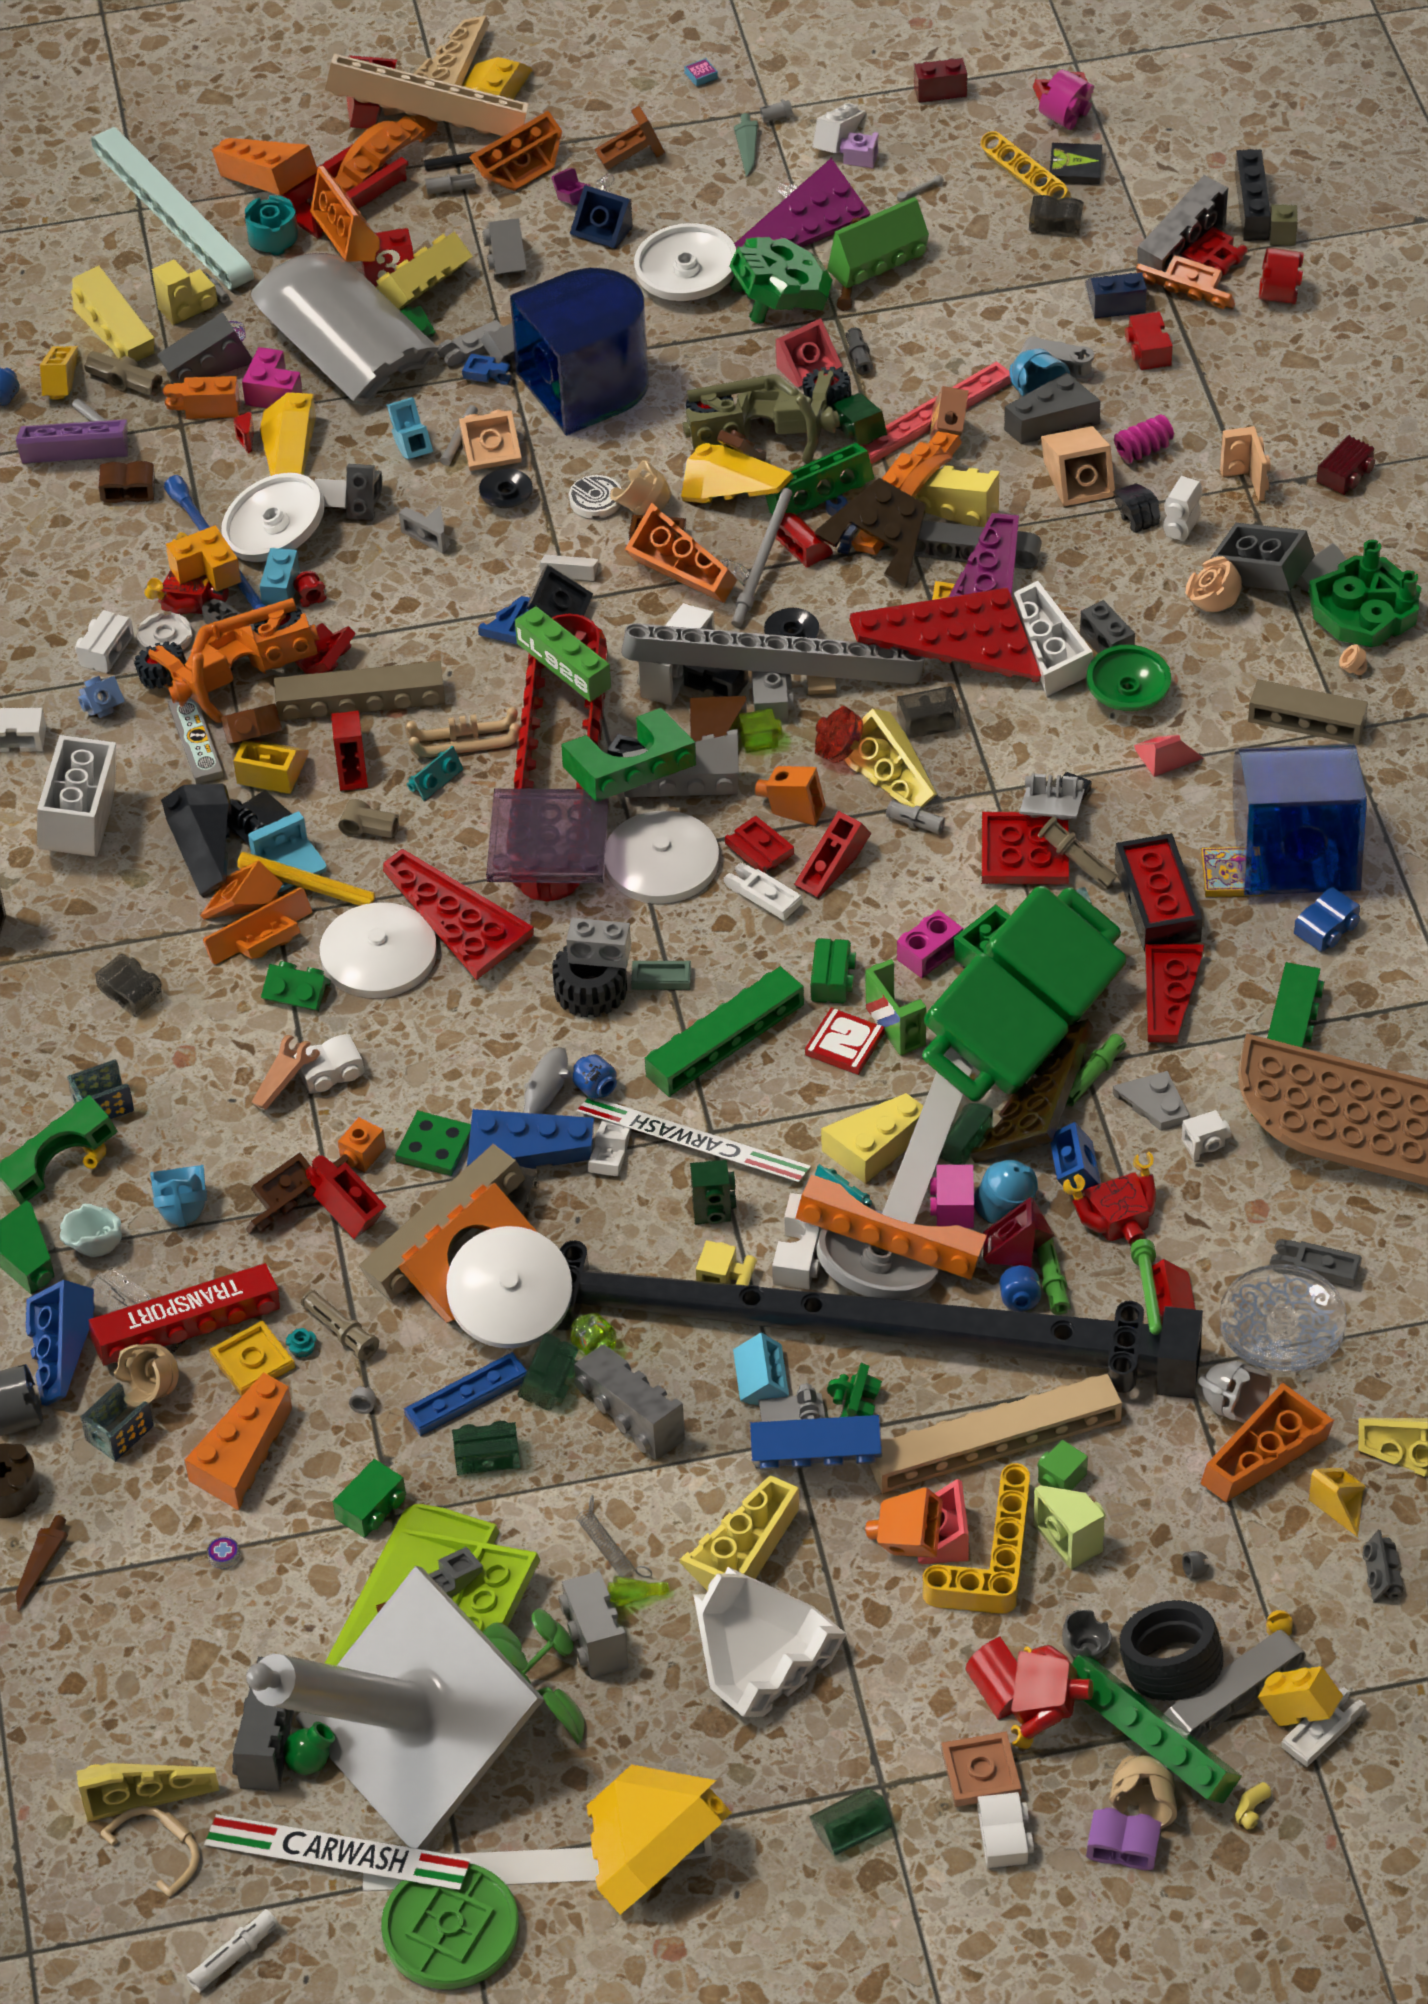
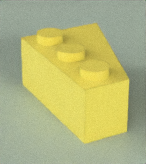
M905 1093L821 1128L822 1152L866 1184L907 1150L923 1105Z

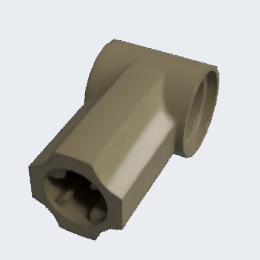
M352 799L347 803L339 820L338 827L342 833L350 837H358L363 832L395 838L398 831L399 814L371 809L366 802Z

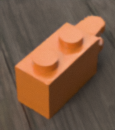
M237 376L184 378V383L167 384L163 388V393L167 397L165 400L167 409L172 411L185 410L186 419L235 418L239 416L240 395Z

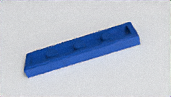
M511 1352L405 1407L404 1414L417 1433L422 1436L529 1380V1373L515 1354Z

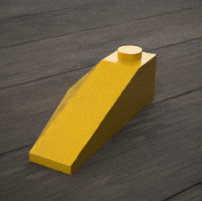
M286 393L264 410L260 434L271 476L281 473L304 475L316 420L313 394Z
M704 443L699 445L695 452L687 459L681 498L687 502L706 503L711 502L712 497L724 496L725 500L733 499L735 495L746 492L749 497L779 493L794 476L792 472L726 446Z

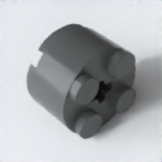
M27 1364L0 1371V1436L32 1428L43 1423L40 1399L35 1394L33 1388L35 1382Z

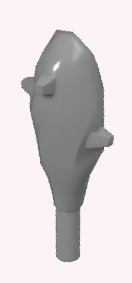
M552 1048L536 1065L528 1083L525 1084L523 1113L542 1114L563 1087L564 1079L571 1074L567 1070L568 1057L566 1048Z

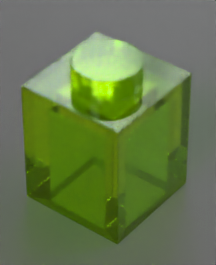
M772 708L739 714V730L745 753L778 748V736L783 734L780 719H775Z

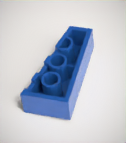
M473 1109L467 1167L492 1144L515 1159L520 1169L524 1168V1170L536 1169V1166L552 1164V1166L590 1160L593 1150L594 1118Z
M879 1415L750 1422L752 1462L755 1468H760L761 1470L778 1469L779 1466L792 1465L793 1468L811 1467L812 1463H824V1466L843 1465V1461L856 1460V1464L876 1463V1458L882 1457Z

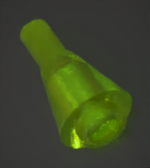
M614 1575L613 1582H608L607 1590L610 1595V1602H614L615 1607L619 1608L648 1598V1596L668 1595L669 1585L668 1582L647 1583L642 1580Z

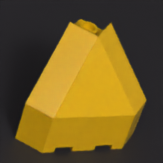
M631 1764L587 1804L588 1817L593 1819L594 1832L590 1835L593 1859L598 1860L599 1874L596 1876L597 1889L620 1915L649 1891L732 1813L710 1788L717 1780Z

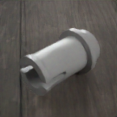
M781 99L779 103L760 107V114L764 123L782 117L787 119L789 115H793L789 100Z

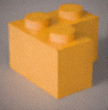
M216 525L165 544L169 568L180 584L206 575L217 592L241 582L238 558Z

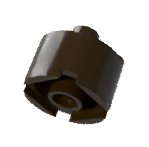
M4 1443L0 1444V1518H11L25 1512V1508L31 1502L34 1504L38 1498L40 1488L33 1459L26 1447L22 1444Z

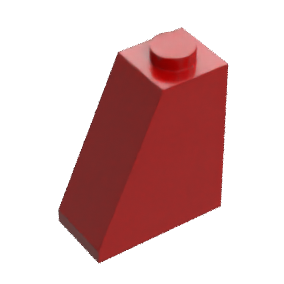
M359 710L331 714L340 791L368 788Z

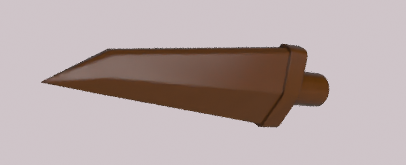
M55 1515L50 1527L40 1528L37 1534L35 1544L16 1591L18 1612L68 1537V1534L62 1531L66 1524V1519L62 1516Z

